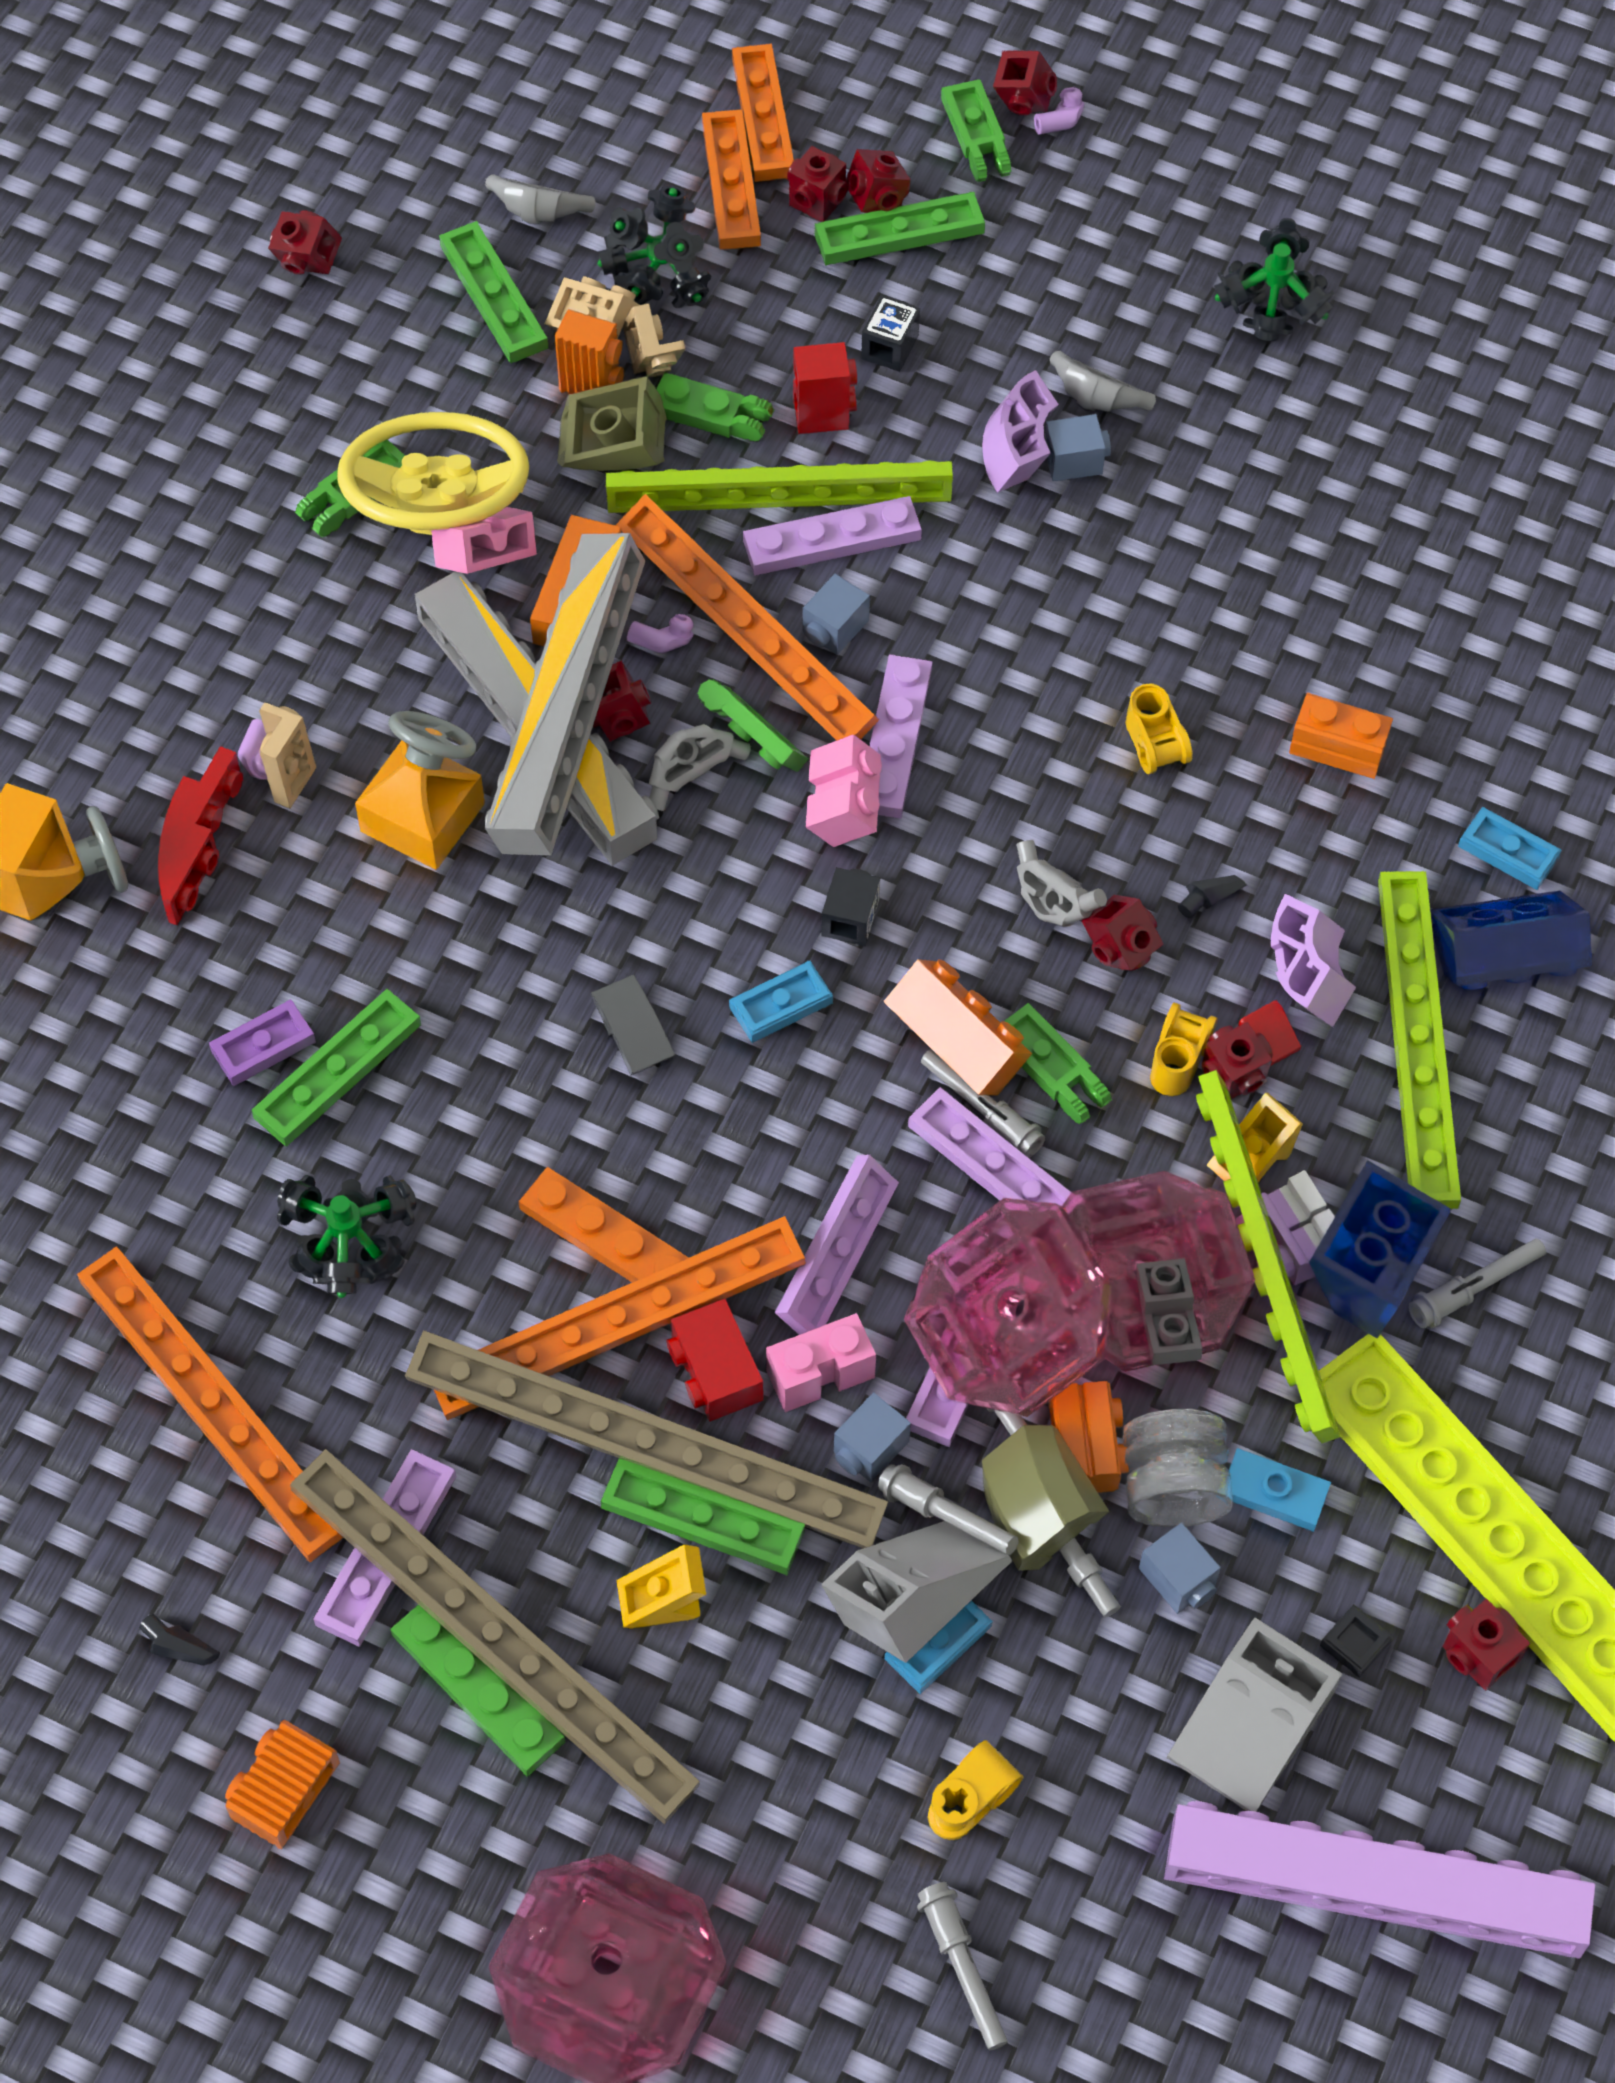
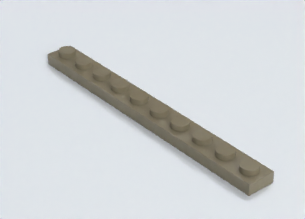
M424 1330L405 1374L406 1379L614 1457L805 1524L806 1528L863 1549L873 1546L888 1505L886 1500Z
M325 1449L290 1484L291 1491L663 1824L675 1814L699 1787L700 1781L329 1451Z

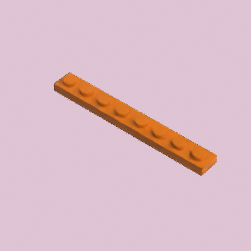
M646 494L616 524V526L621 527L623 533H630L637 547L836 741L853 734L861 740L879 721L856 696Z
M784 1216L478 1349V1351L543 1375L551 1376L671 1323L673 1318L722 1299H727L806 1264L805 1257ZM434 1390L447 1421L479 1407Z
M117 1246L77 1274L80 1283L310 1563L344 1538L291 1491L290 1484L303 1470Z

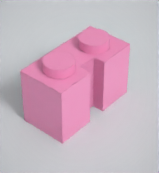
M506 507L495 515L470 525L431 530L435 566L443 569L469 574L537 555L533 514L530 511Z
M854 734L813 749L810 754L809 782L815 785L816 789L815 794L808 796L806 828L832 847L877 832V817L880 806L879 781L882 769L881 755Z
M857 1313L766 1347V1371L785 1413L821 1399V1386L835 1382L840 1392L875 1378L876 1353Z

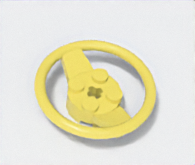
M427 412L385 421L359 435L341 456L338 464L337 478L345 499L360 513L386 525L410 529L415 533L432 535L431 530L470 525L489 518L510 505L520 493H523L529 475V461L522 444L514 435L498 424L467 414ZM429 429H450L473 433L491 440L507 453L510 461L474 471L471 468L470 458L465 455L426 457L420 453H411L403 457L402 466L397 468L363 457V455L377 444L404 433Z

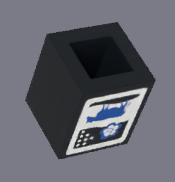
M881 295L862 331L861 359L900 372L919 336L920 308L912 306L905 301L894 300Z
M836 867L822 911L821 936L866 947L879 904L880 877L872 876L861 869L846 870Z

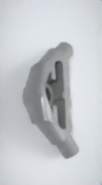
M490 175L486 179L487 189L494 192L505 204L507 210L521 217L522 221L529 224L554 222L557 218L574 214L577 211L591 213L595 208V198L593 196L552 189L497 175Z
M1056 351L1050 357V363L1056 368L1057 373L1062 379L1065 391L1076 399L1077 404L1085 410L1110 412L1114 409H1126L1135 406L1151 410L1155 405L1156 397L1154 394L1137 389L1130 384L1067 356L1062 351Z
M705 724L674 732L654 754L655 761L649 780V785L652 786L649 798L657 810L664 811L670 791L678 792L682 786L710 771V768L725 762L728 756L746 760L750 754V744L734 739L733 733L713 729Z
M1026 840L1016 844L1020 859V865L1016 868L1022 887L1021 895L1040 920L1062 927H1069L1076 921L1090 917L1093 910L1106 905L1107 897L1102 889L1098 888L1088 892L1064 871L1056 869L1045 860H1038L1034 840Z

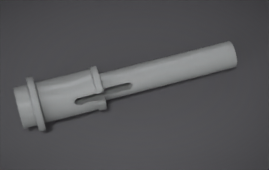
M932 1049L923 1055L921 1063L984 1115L985 1124L1028 1158L1039 1151L1045 1141V1136L1041 1133V1127L1038 1124H1029L1011 1109L1004 1100L997 1103L989 1095H978Z
M1535 1238L1465 1278L1457 1275L1451 1278L1449 1282L1427 1294L1425 1292L1415 1294L1413 1301L1409 1303V1312L1412 1319L1421 1328L1428 1326L1435 1328L1439 1326L1441 1318L1465 1305L1471 1304L1474 1300V1294L1546 1255L1544 1244L1541 1240Z
M903 1464L898 1466L890 1465L881 1474L878 1488L883 1492V1496L887 1501H899L920 1512L924 1517L935 1515L1007 1555L1015 1551L1018 1545V1537L944 1498V1492L941 1488L934 1487L912 1475L910 1467Z
M946 1882L931 1885L918 1893L920 1903L917 1905L918 1911L926 1914L938 1942L940 1953L949 1955L988 2051L998 2049L1007 2044L1008 2041L967 1946L972 1942V1938L968 1935L955 1904L956 1890H949Z

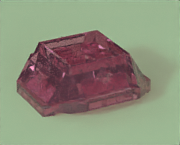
M1166 1171L1071 1192L1052 1222L1048 1224L1039 1238V1248L1065 1331L1124 1372L1153 1366L1144 1326L1137 1276L1133 1273L1136 1271V1264L1185 1258L1194 1294L1193 1311L1202 1344V1354L1218 1351L1221 1348L1248 1299L1256 1280L1227 1194L1209 1187L1205 1189L1188 1179Z
M1003 1198L928 1255L919 1278L915 1300L910 1302L904 1321L948 1399L1028 1417L1105 1360L1111 1285L1065 1207L1056 1203ZM1024 1300L1023 1311L1016 1318V1308Z
M608 1853L538 1871L488 1967L513 2048L584 2083H633L680 2064L727 1968V1964L702 1897ZM604 1954L616 1955L622 1961L620 1968L608 1975L595 1971L593 1964L598 1957Z

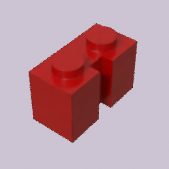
M845 342L793 347V370L795 379H793V403L798 434L848 430L849 412L857 410L855 388L850 386L857 385V368L855 359H847Z
M726 1299L671 1319L672 1338L666 1340L670 1356L676 1367L684 1365L686 1371H689L692 1379L685 1381L687 1393L695 1409L703 1407L709 1422L764 1401L763 1379Z

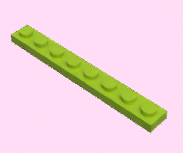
M932 460L919 463L882 462L879 464L860 465L841 463L830 466L795 465L793 467L771 468L754 466L741 469L709 468L706 470L682 471L675 469L652 472L622 471L620 473H606L608 513L628 512L644 494L663 511L874 504L907 496L911 497L912 503L951 501L953 471L952 461L936 462Z
M1426 871L1380 872L1378 886L1411 1209H1458L1461 1202L1427 875Z
M1216 1070L1198 1076L1203 1093L1196 1095L1197 1103L1205 1122L1212 1120L1217 1134L1210 1138L1212 1150L1218 1164L1226 1163L1231 1179L1224 1181V1187L1233 1208L1240 1206L1244 1218V1223L1238 1225V1231L1246 1251L1254 1250L1259 1267L1252 1269L1253 1278L1261 1297L1269 1296L1273 1309L1272 1312L1266 1314L1267 1322L1274 1340H1283L1287 1357L1280 1359L1282 1369L1289 1386L1297 1385L1302 1399L1301 1403L1295 1404L1298 1419L1305 1433L1312 1431L1321 1443L1340 1438L1227 1085Z

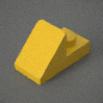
M1264 1093L1239 1124L1258 1182L1276 1160H1287L1303 1125L1301 1121L1269 1093ZM1214 1155L1207 1166L1223 1181L1231 1179L1226 1163L1219 1165Z
M684 1544L617 1580L624 1628L632 1629L692 1620L700 1616L698 1599L706 1595L699 1547Z

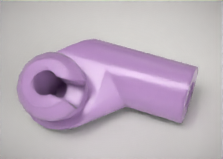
M1075 87L1063 89L1060 93L1061 102H1059L1055 111L1036 114L1034 126L1037 134L1073 128L1084 110V102L1081 101V90Z
M683 614L675 615L670 619V626L659 630L634 621L629 628L627 641L657 653H666L685 646L690 642L694 635L691 631L694 624L690 617Z
M254 719L251 721L238 750V758L252 777L263 780L267 779V775L260 756V747L266 732L262 720Z

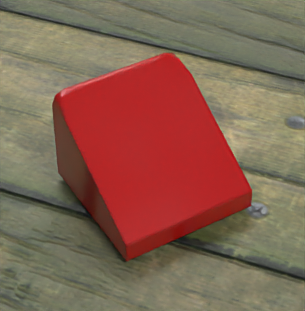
M1277 1000L1243 1017L1238 1023V1026L1248 1022L1255 1034L1261 1033L1266 1038L1273 1053L1271 1066L1301 1049V1045L1284 1009Z

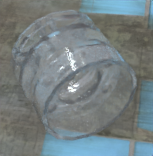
M1168 1409L1134 1418L1124 1426L1122 1439L1123 1446L1127 1447L1124 1455V1464L1132 1471L1128 1474L1126 1480L1128 1514L1134 1520L1146 1525L1160 1527H1176L1182 1522L1187 1527L1220 1519L1231 1511L1233 1506L1231 1473L1223 1465L1227 1462L1229 1456V1448L1225 1444L1227 1426L1220 1416L1194 1409Z

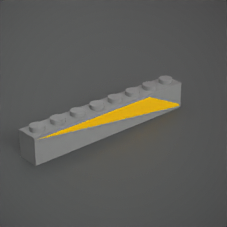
M630 533L582 534L577 550L571 557L569 575L565 587L560 590L559 604L553 622L547 629V640L541 658L535 665V676L529 695L524 699L522 716L517 731L511 738L510 752L504 770L498 777V788L492 806L487 811L485 817V830L502 854L552 855L645 564V559Z
M455 571L415 594L418 620L512 738L513 734L517 731L522 716L524 699L529 695L535 676L536 664L534 656L525 642L520 641L518 643L512 636L510 626L500 611L494 613L488 606L486 596L480 585L475 581L470 583L463 573ZM590 733L567 809L613 866L657 840L656 820L659 819V814L651 799L646 795L641 797L633 788L634 783L627 769L622 764L616 766L610 759L608 749L602 738L597 733L592 735Z

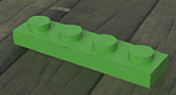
M974 192L899 206L891 211L879 210L815 223V237L825 266L975 236L985 232V221Z
M475 221L439 235L440 247L510 364L547 350V336L478 222Z
M386 989L251 1110L253 1118L287 1147L421 1026L420 1016L390 990Z
M621 1458L618 1459L600 1501L601 1509L784 1575H788L805 1533V1524Z
M417 1605L390 1629L392 1636L527 1777L565 1744L564 1735L420 1605Z

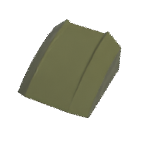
M645 376L570 394L560 421L557 463L562 467L609 471L638 469L655 466L664 462V434L667 417L661 395L649 378Z
M1023 1425L982 1459L983 1487L992 1519L996 1526L1018 1537V1545L1015 1551L1010 1554L1018 1570H1039L1052 1559L1053 1554L1087 1526L1096 1523L1110 1512L1062 1435L1053 1425Z

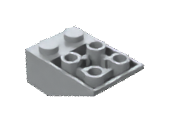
M943 1521L856 1551L821 1585L846 1627L906 1663L1009 1565L1012 1559L1009 1555L956 1526Z
M1254 1617L1168 1753L1167 1759L1244 1810L1257 1812L1335 1694L1342 1673Z

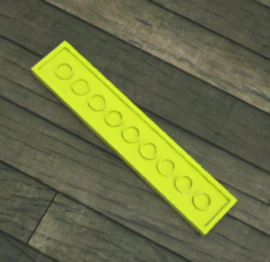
M1375 1328L1319 1370L1339 1435L1480 1593L1496 1608L1501 1607L1512 1615L1518 1624V1631L1530 1642L1529 1647L1615 1742V1590Z

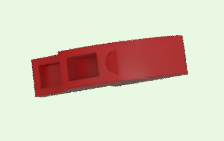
M221 746L200 782L185 776L182 777L165 816L159 845L158 875L169 923L174 925L179 923L185 911L189 912L194 907L198 898L199 885L205 875H211L216 868L219 850L216 848L213 833L217 831L221 824L223 809L230 797L234 798L242 786L243 773L240 771L236 752Z

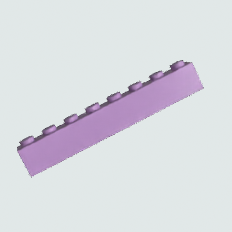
M1200 1801L1188 1802L1187 1806L1177 1805L1172 1822L1164 1880L1580 1959L1590 1945L1595 1883L1581 1881V1876L1577 1873L1554 1870L1549 1874L1529 1871L1528 1865L1512 1860H1502L1497 1862V1864L1477 1861V1857L1474 1854L1459 1850L1447 1851L1445 1855L1425 1851L1423 1845L1412 1841H1395L1393 1845L1373 1841L1371 1835L1359 1831H1344L1341 1835L1322 1832L1319 1825L1307 1821H1293L1290 1825L1270 1822L1267 1815L1259 1812L1242 1811L1238 1815L1218 1812V1808L1215 1805Z

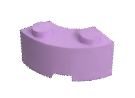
M1036 370L1024 376L1013 387L993 412L985 427L982 443L983 459L986 473L997 493L1028 480L1050 454L1044 439L1043 424L1059 404Z
M1285 894L1275 915L1271 933V948L1275 950L1278 971L1275 973L1283 988L1295 1001L1323 1022L1333 1027L1356 988L1344 977L1339 966V945L1345 930L1320 910Z

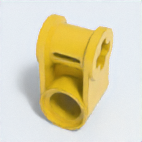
M1142 684L1136 687L1131 693L1125 723L1145 773H1155L1157 767L1180 761L1182 764L1191 762L1192 747L1190 739L1176 715L1167 692L1154 684ZM1141 710L1152 711L1155 714H1144L1141 712Z
M1172 1003L1155 1049L1150 1073V1081L1156 1091L1167 1096H1177L1187 1091L1202 1056L1204 1057L1208 1039L1215 1031L1218 1021L1217 1017L1210 1016L1206 1019L1181 1010V1004ZM1166 1064H1175L1181 1068H1170Z
M987 1740L982 1741L966 1755L958 1767L938 1784L934 1790L928 1813L929 1826L935 1834L943 1839L955 1840L962 1838L991 1810L999 1807L1016 1790L1024 1778L1023 1775ZM957 1804L962 1807L961 1813L954 1810L947 1814L943 1811L945 1805L950 1809Z

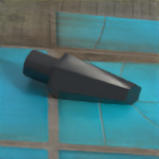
M1236 875L1194 881L1186 886L1189 895L1178 905V909L1185 917L1192 918L1202 906L1209 909L1218 901L1247 886V884Z
M150 1614L140 1624V1630L153 1641L150 1649L152 1654L203 1666L211 1664L219 1658V1651L190 1634L179 1625L168 1628L155 1614Z

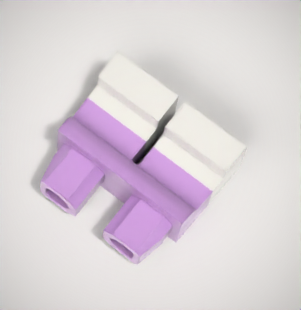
M1305 1170L1290 1177L1287 1185L1268 1195L1265 1192L1262 1193L1288 1277L1294 1285L1346 1263L1352 1243L1331 1210H1325L1327 1204ZM1243 1215L1236 1218L1234 1230L1241 1242L1238 1225L1244 1223Z

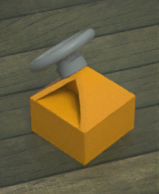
M415 711L395 712L390 716L388 724L390 730L401 739V742L355 802L360 832L437 870L485 804L481 774L451 760L471 757L476 751V743L466 731L438 717ZM446 738H451L460 745H454Z
M8 783L5 784L0 793L1 911L32 921L69 894L83 880L84 876L87 877L103 870L107 871L116 891L120 893L127 891L129 885L124 867L106 821L98 807L90 806L86 810L92 836L72 842L56 799Z

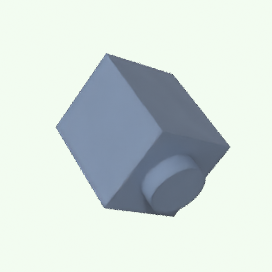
M1096 414L1046 421L1044 439L1050 450V454L1046 459L1052 482L1103 474L1105 456H1110L1111 445L1107 430L1101 431Z
M834 574L803 607V634L814 645L825 647L838 655L869 621L870 595L837 574Z
M873 1392L834 1433V1453L837 1462L848 1473L854 1476L860 1473L871 1483L909 1443L911 1422Z
M1182 1522L1143 1550L1139 1570L1177 1614L1190 1604L1194 1609L1200 1607L1217 1591L1215 1585L1221 1567Z

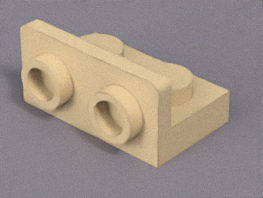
M583 276L581 282L564 277L545 324L557 331L567 310L570 309L617 323L618 339L628 313L632 307L639 306V304L634 302L636 295L622 287L613 285L609 291L606 290L604 284L589 277Z
M649 303L631 308L625 319L623 330L634 374L646 371L647 377H656L663 375L664 372H671V366L677 363L685 351L684 341L659 345L658 341L663 340V330L658 314H651Z
M264 703L259 712L266 736L261 743L260 756L274 802L291 808L317 767L303 717L289 707L281 706L278 708Z

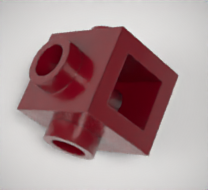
M1002 50L993 88L1011 112L1019 115H1029L1031 112H1047L1051 96H1054L1056 93L1057 77L1040 51Z
M811 146L801 159L796 158L789 167L787 173V180L789 181V206L824 222L846 197L848 191L846 163L833 154L825 153Z
M856 150L846 182L848 183V191L861 212L891 211L902 205L904 198L907 197L910 190L911 179L893 151Z
M301 210L298 214L282 211L278 223L272 231L268 249L281 262V267L291 273L302 275L307 271L329 275L342 237L324 217H320L313 212Z
M622 660L612 664L593 723V728L601 726L609 741L628 735L651 724L645 707L652 703L649 693L641 679L634 682Z
M1114 894L1107 900L1105 906L1095 909L1090 917L1081 921L1093 942L1092 951L1094 955L1105 966L1129 971L1139 969L1147 964L1151 959V954L1164 944L1156 930V919L1149 910L1144 908L1141 900L1137 898Z
M1248 1022L1234 1029L1231 1025H1228L1209 1037L1202 1060V1070L1204 1074L1216 1070L1226 1083L1231 1099L1240 1094L1248 1095L1259 1089L1267 1081L1266 1078L1273 1057L1272 1049L1266 1038L1261 1033L1255 1034Z
M1486 1598L1474 1610L1469 1605H1465L1448 1621L1446 1626L1450 1629V1632L1443 1644V1648L1447 1651L1446 1655L1452 1666L1463 1675L1469 1674L1486 1691L1522 1660L1530 1642L1518 1631V1624L1512 1615L1501 1607L1496 1608Z

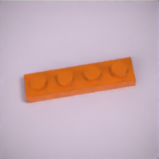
M772 44L732 48V61L740 105L743 111L754 182L785 179L794 159Z
M741 109L702 113V126L720 250L761 246V233L743 111Z
M546 1167L519 1201V1208L522 1212L630 1282L637 1281L689 1258L549 1167Z

